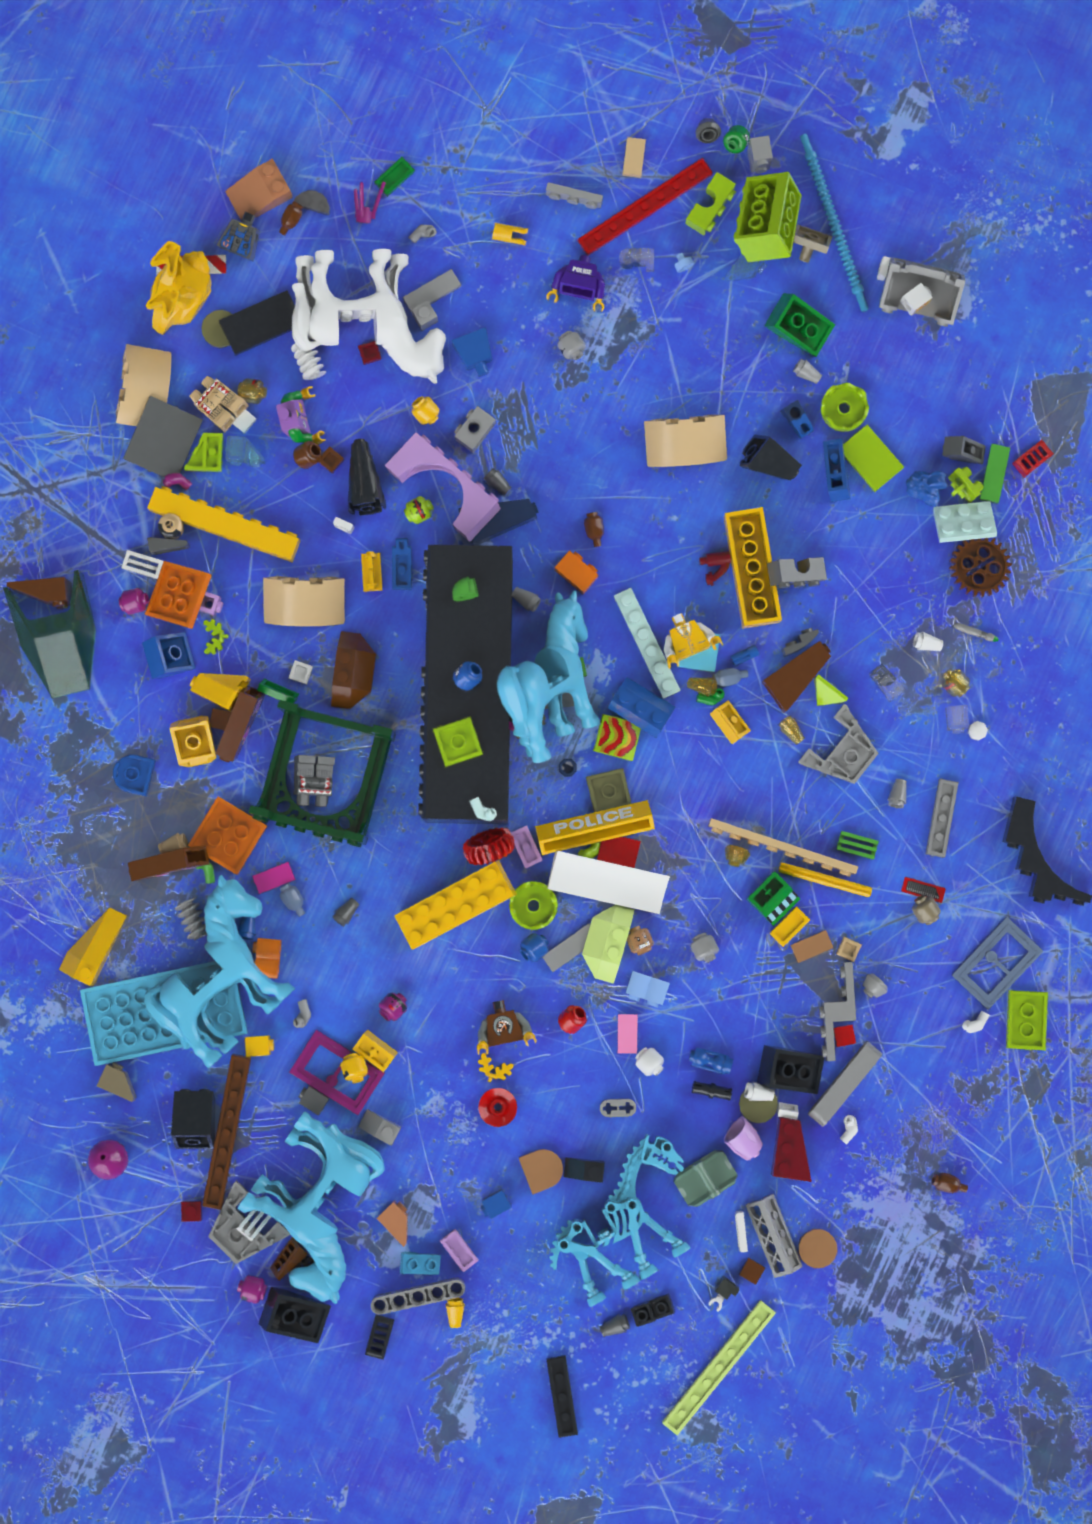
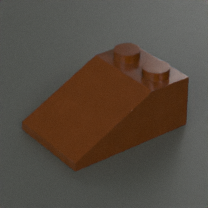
M65 577L6 582L7 587L14 592L56 607V609H68V606L73 605L72 583Z

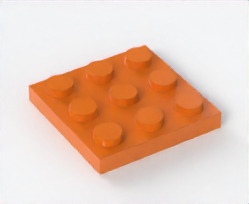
M164 561L145 615L193 629L212 575Z
M217 796L188 846H206L209 859L239 875L268 826L261 821L253 819L251 815Z

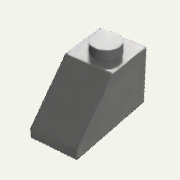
M965 436L945 437L942 456L956 461L983 464L986 445Z

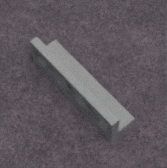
M774 1194L746 1204L745 1206L774 1278L792 1274L803 1267ZM754 1206H759L761 1216L755 1213ZM762 1224L767 1226L769 1230L768 1235L763 1232ZM769 1243L775 1245V1253L770 1250ZM777 1261L782 1263L783 1271L778 1270Z

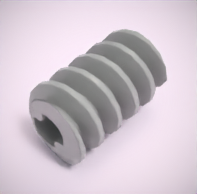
M197 897L182 902L175 907L176 911H182L178 917L185 918L181 925H188L184 932H191L187 939L197 940L207 936L205 924H202L205 918L199 917L203 911L196 910L200 903H193Z

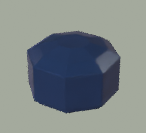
M563 759L559 763V772L564 777H572L577 772V764L572 759Z

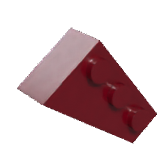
M778 1117L771 1175L773 1177L812 1182L800 1120Z

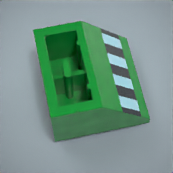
M774 871L746 900L774 926L800 898Z

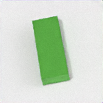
M991 444L982 484L984 488L981 490L979 500L999 503L1010 447Z

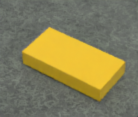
M796 906L769 934L784 947L810 919Z

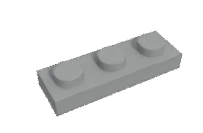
M549 182L547 184L546 195L553 200L564 199L574 205H578V203L585 204L590 209L601 208L603 195Z

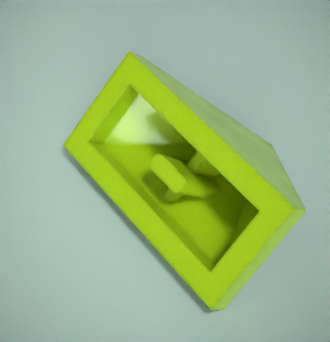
M819 674L815 677L817 706L840 704L848 700L847 696Z

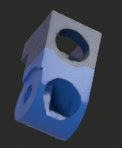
M798 400L781 410L782 415L792 426L799 439L814 431Z

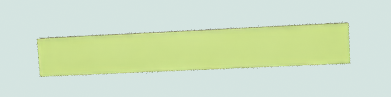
M759 1300L664 1418L662 1423L676 1435L681 1432L776 1314L775 1311Z

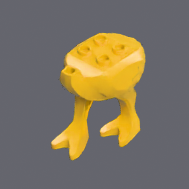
M167 241L150 262L151 267L166 264L157 274L150 290V299L146 304L147 309L154 310L152 328L162 335L172 325L190 323L208 299L212 285L209 275L210 268L204 252L193 251L185 253L183 257H180L181 246L172 241Z

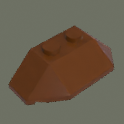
M341 631L332 682L331 707L351 709L371 693L376 653L360 633Z

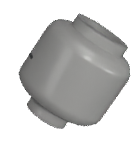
M567 331L559 337L558 348L566 359L578 360L583 356L586 345L577 332Z
M702 933L692 939L693 942L690 947L698 961L708 963L716 959L715 955L719 952V947L712 935Z

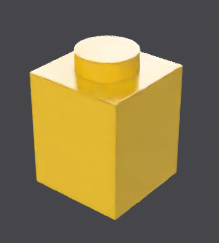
M270 1035L245 1037L246 1056L271 1055V1051H274V1039H270Z

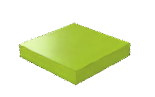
M471 717L433 729L445 767L483 755Z

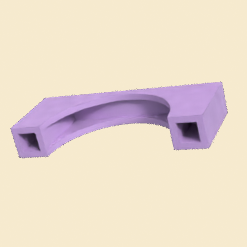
M415 433L387 462L385 467L401 483L414 474L426 470H440L453 475L462 485L463 505L459 516L452 525L457 532L470 542L501 509L498 504V498L492 493L488 495L484 491L485 487L478 481L474 483L471 480L472 476L464 469L460 471L457 468L458 464L451 458H445V453L436 446L434 448L431 446V441L425 435L420 436Z

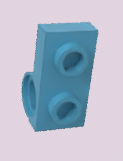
M401 1252L400 1273L439 1275L441 1255Z

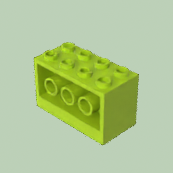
M789 172L746 177L745 186L742 188L743 197L742 201H740L737 229L734 232V241L738 244L741 254L745 256L748 262L791 257L802 197Z

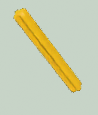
M780 863L778 872L861 896L870 897L872 893V888L869 886L787 863Z

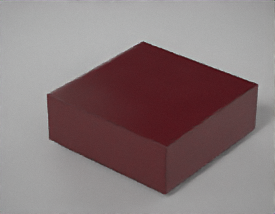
M375 341L358 346L364 365L382 360Z

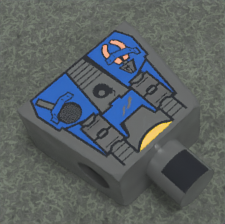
M245 212L241 222L232 219L219 239L217 246L253 261L259 238V230L252 227L255 216Z

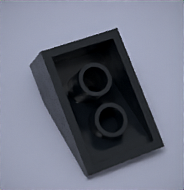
M764 1045L757 1083L770 1088L818 1094L825 1057Z
M271 1287L258 1324L266 1332L319 1343L331 1306L288 1290Z

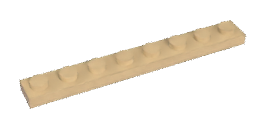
M712 818L708 824V827H711V831L722 835L723 832L730 834V838L739 841L741 838L748 840V844L759 847V844L767 846L766 850L775 853L780 850L785 852V856L794 859L796 856L801 857L803 862L814 865V862L822 864L821 868L830 871L835 868L840 870L839 874L848 877L851 874L855 875L858 870V866Z

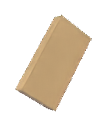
M627 137L622 176L641 178L646 139Z

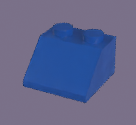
M185 632L154 636L142 642L152 679L169 677L195 669Z

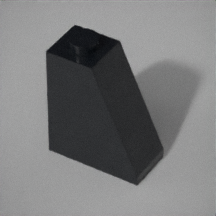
M754 435L743 449L742 454L745 458L740 462V466L744 469L786 480L794 479L802 466L774 439L763 435Z

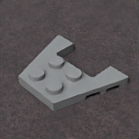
M843 704L833 718L848 729L845 736L826 760H823L812 750L808 749L798 763L855 784L879 753L849 711L848 706Z
M237 1180L234 1182L208 1236L236 1264L290 1235L280 1222H277L266 1235L259 1232L252 1241L237 1230L245 1217L236 1209V1206L248 1194V1191ZM248 1221L243 1228L246 1230L251 1222ZM254 1226L249 1233L252 1235L257 1228Z

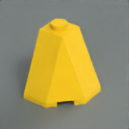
M199 673L198 676L193 677L190 683V690L232 712L239 692L248 686L251 679L244 675Z

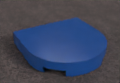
M132 754L124 756L116 762L113 768V779L116 785L122 791L147 797L156 760Z

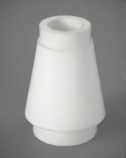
M923 631L921 633L917 632L913 640V647H916L917 650L941 651L943 640Z
M752 1082L746 1084L744 1097L748 1098L749 1101H772L775 1092L773 1089Z

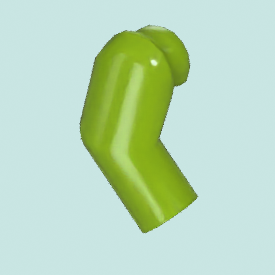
M601 842L592 843L589 848L579 850L578 856L593 859L598 855Z

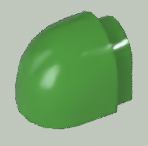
M465 577L458 580L453 587V600L464 601L479 597L475 579Z

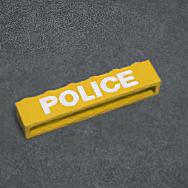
M648 800L535 826L542 855L655 829Z

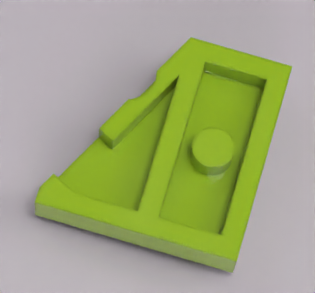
M203 433L184 470L222 472L223 433Z

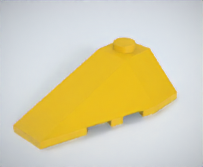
M109 907L69 949L59 970L80 982L94 986L127 915Z

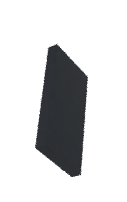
M286 290L218 320L234 355L241 354L292 331V315L295 305Z

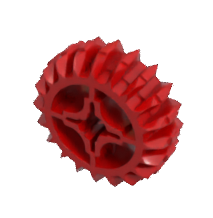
M502 827L483 830V832L477 833L466 840L463 844V853L469 864H489L507 857L515 848V840L511 832Z

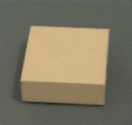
M843 937L836 954L854 962L862 944Z

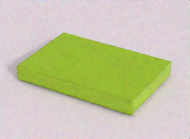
M868 425L864 426L843 444L845 459L874 492L879 490L904 468Z
M1008 990L1006 1048L1046 1051L1048 992Z

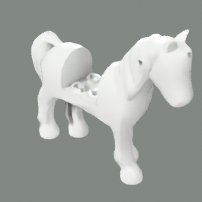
M376 249L372 251L373 263L369 266V274L375 283L376 292L357 300H341L334 297L330 292L326 282L328 266L334 261V252L332 250L316 251L315 263L313 256L304 255L295 258L298 283L292 285L296 296L292 315V336L296 345L302 351H309L320 345H338V320L350 322L352 319H359L361 322H368L373 319L375 343L382 345L387 350L389 356L399 365L401 370L408 372L413 377L428 378L433 384L437 383V375L444 369L442 351L446 336L443 331L435 328L430 330L423 339L415 342L409 331L406 313L402 303L398 300V278L400 272L408 265L409 256L407 254L391 255V250ZM390 260V267L384 271L386 263ZM310 270H312L313 273L312 284L310 280Z

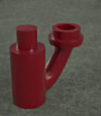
M729 550L708 553L706 557L699 558L700 565L707 564L708 567L721 565L713 575L712 572L705 574L707 585L714 586V581L718 580L728 570L731 564Z

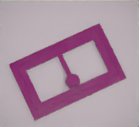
M316 1030L289 1073L354 1114L359 1115L385 1072H382L365 1060L370 1078L355 1101L333 1088L338 1083L337 1076L341 1071L340 1065L334 1075L327 1077L326 1083L304 1069L319 1045L342 1059L346 1055L353 1053Z

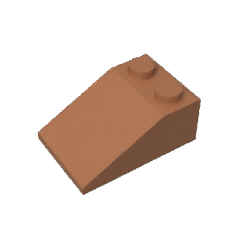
M273 158L254 168L225 191L241 221L245 212L254 215L256 218L293 198L291 190Z

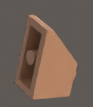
M394 1200L376 1219L404 1247L407 1244L408 1214L406 1213L408 1209L400 1201L397 1203Z

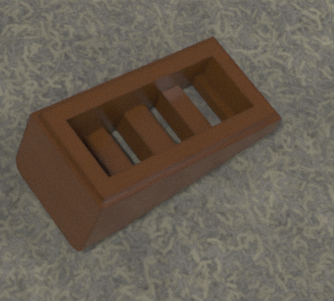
M292 1237L270 1269L276 1279L280 1281L308 1253L303 1245Z

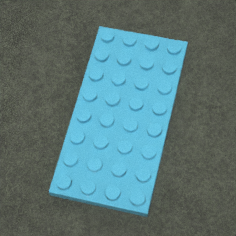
M216 961L80 990L95 1066L182 1048L178 1036L162 1027L147 1012L144 1003L145 992L151 988L163 985L174 973H177L195 991L203 982L208 983L211 981L210 976L217 969L223 970V968ZM236 983L210 999L206 1008L210 1024L215 1030L225 1036L234 1037L248 1034L239 986ZM200 1035L204 1043L208 1042L204 1036Z

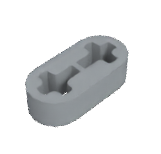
M607 1099L600 1104V1112L605 1117H629L636 1112L637 1108L635 1102L631 1099ZM626 1102H629L633 1109H630V1113H626L624 1109L619 1110V1106H625ZM606 1103H610L611 1106H617V1110H611L610 1114H607L603 1107L606 1106Z

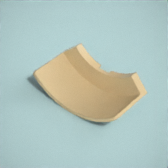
M126 344L121 377L123 379L122 388L124 389H120L116 423L137 427L149 396L167 403L171 375L170 352Z
M704 415L681 420L679 418L644 421L648 467L688 466L727 460L725 415Z
M283 576L263 578L264 622L266 624L282 626H330L344 624V578L333 576L309 578V580H299V578Z

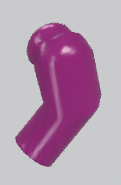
M180 473L167 474L163 479L165 487L179 484L187 491L192 485Z

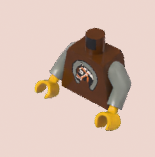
M504 1000L493 1002L495 1014L487 1015V1018L482 1020L480 1025L477 1054L480 1055V1049H486V1054H488L489 1047L520 1040H524L525 1044L529 1046V1039H534L535 1043L537 1040L529 1022L521 1013L514 1010L506 1011Z

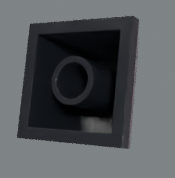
M181 1089L180 1091H174L171 1137L176 1149H213L215 1142V1096L213 1091L208 1089H200L199 1091Z

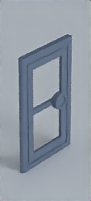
M1006 917L960 965L952 976L989 1010L1044 951ZM1007 932L1028 951L1010 972L997 960L996 952L990 951ZM984 956L988 962H994L1007 974L989 994H986L967 975Z

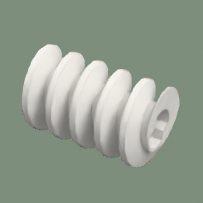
M296 343L292 345L291 350L295 352L294 358L298 359L297 365L301 366L300 372L304 373L302 375L304 380L317 379L326 373V371H320L324 365L317 364L321 358L314 357L318 350L302 351Z

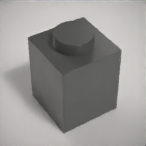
M311 1086L308 1089L304 1087L298 1096L301 1099L299 1104L317 1115L321 1114L330 1099Z

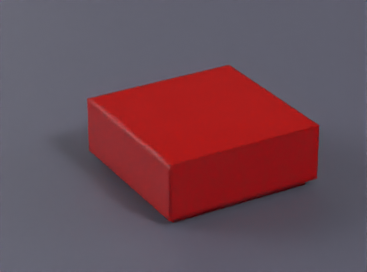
M852 1024L834 1028L836 1047L856 1044Z

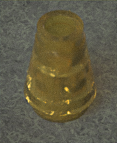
M690 677L687 687L705 696L715 694L717 682L713 678Z
M788 716L778 724L779 730L794 742L795 745L805 739L795 718Z

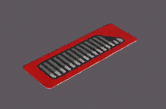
M908 877L904 878L901 889L902 892L915 896H931L939 903H942L946 890L943 887Z

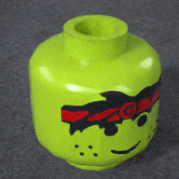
M418 496L406 503L404 513L409 522L420 524L431 518V510L434 508L429 499L426 500L424 497Z

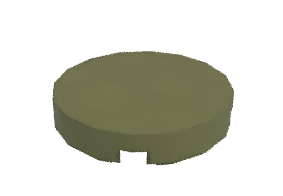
M213 311L203 320L201 327L202 335L212 347L224 348L230 346L218 321L232 315L228 311Z
M743 1091L740 1095L739 1107L746 1119L755 1123H763L775 1115L778 1101L775 1093L772 1101H749L748 1098L744 1097Z

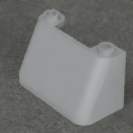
M891 257L879 308H882V311L887 313H893L897 309L907 311L900 302L901 298L922 283L923 286H927L930 289L933 298L916 314L933 317L937 324L941 326L953 325L965 285V277L963 274Z

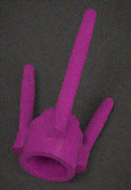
M384 181L379 189L372 212L369 207H364L363 182H360L359 198L357 189H354L356 222L371 224V219H375L386 184Z

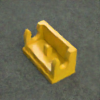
M368 1029L353 1047L354 1051L382 1072L386 1070L398 1054L396 1050Z

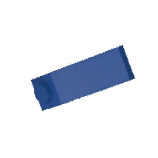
M842 438L823 441L827 487L832 502L851 499Z

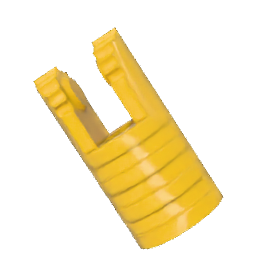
M495 223L492 239L526 246L524 239L512 238V233L526 234L528 229Z

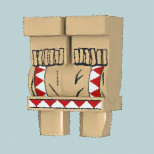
M206 376L201 383L206 388L205 392L201 394L196 389L191 393L190 398L197 409L225 433L235 421L233 415L238 418L249 405L217 378L214 380Z

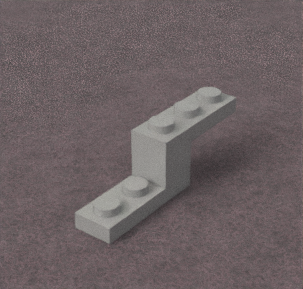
M842 962L843 966L840 967V978L844 979V986H841L842 998L845 997V1001L822 1002V1007H819V1016L823 1018L820 1034L821 1038H824L825 1043L822 1046V1057H825L826 1061H836L833 1022L856 1021L853 962Z

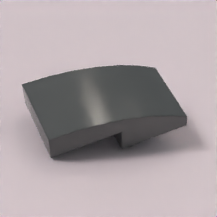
M812 628L801 631L802 634L798 636L799 643L796 641L786 643V647L782 649L783 656L792 655L807 646L818 635V629L813 631Z

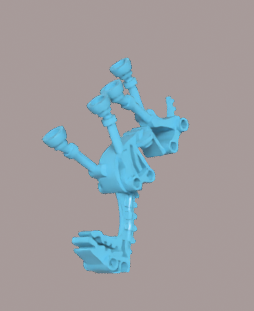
M646 1134L645 1138L640 1140V1146H633L634 1152L627 1154L628 1162L622 1164L625 1172L620 1173V1177L623 1180L617 1183L620 1188L613 1190L615 1195H609V1199L604 1203L605 1207L602 1208V1212L612 1228L611 1230L604 1228L597 1233L598 1237L595 1238L585 1219L575 1218L572 1221H567V1227H561L563 1232L561 1234L557 1233L556 1237L558 1240L552 1242L555 1247L550 1250L553 1253V1256H550V1260H553L550 1267L556 1270L560 1250L563 1253L571 1252L579 1261L584 1281L582 1286L588 1292L587 1301L589 1307L598 1304L606 1296L602 1291L594 1288L595 1283L594 1280H591L586 1258L594 1257L611 1272V1275L621 1276L624 1290L658 1271L653 1264L645 1260L647 1257L642 1251L638 1229L643 1222L663 1238L662 1241L671 1243L673 1257L680 1256L691 1248L682 1239L673 1236L671 1231H666L643 1210L640 1200L636 1197V1177L642 1163L653 1165L669 1174H678L674 1167H668L666 1161L663 1163V1159L660 1158L658 1160L656 1155L653 1157L654 1153L659 1156L662 1154L663 1158L667 1157V1160L674 1162L681 1172L684 1169L678 1163V1161L683 1163L682 1158L673 1149L672 1143L662 1136H655L654 1142L649 1143L648 1138L650 1136ZM623 1209H627V1210H628V1215H629V1221H628V1228H629V1229H628V1230H627L626 1215H625V1212H624ZM618 1210L620 1211L622 1216V1233H619L620 1225L619 1218L616 1212ZM609 1214H613L615 1224L613 1223ZM584 1227L594 1245L574 1242L572 1238L579 1234ZM631 1235L635 1251L634 1260L640 1265L638 1266L640 1278L633 1274L632 1271L620 1268L619 1264L616 1263L614 1265L596 1248L600 1244L607 1246L612 1237H614L613 1243Z

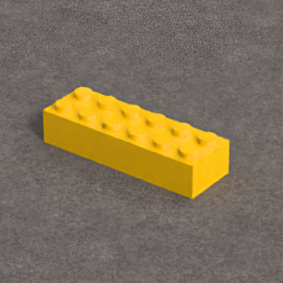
M763 507L725 513L723 518L742 629L780 623L782 616L777 587L770 586L767 563L772 562Z
M495 861L394 915L413 950L517 894L500 861Z

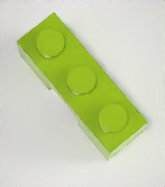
M716 172L706 188V194L713 198L714 204L710 207H702L696 203L686 218L685 224L705 236L707 231L711 232L716 224L714 220L717 216L721 217L726 209L725 203L727 200L731 201L735 196L736 191L734 189L736 183Z

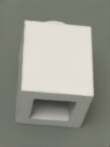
M920 283L903 295L900 302L912 316L926 306L933 297L931 296L930 289Z

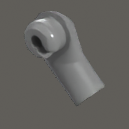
M419 225L408 238L415 244L421 237H434L437 230L433 225Z
M306 999L297 1002L300 1013L293 1020L296 1028H303L311 1018V1012Z

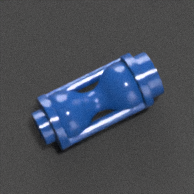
M696 1047L695 1051L691 1050L689 1061L692 1062L691 1066L723 1075L725 1073L730 1074L733 1059L729 1058L728 1055Z

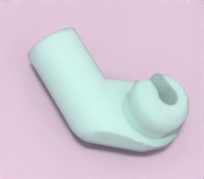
M479 797L470 801L478 818L491 821L496 817V810L483 807Z

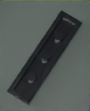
M566 1355L546 1358L558 1436L561 1438L578 1435Z

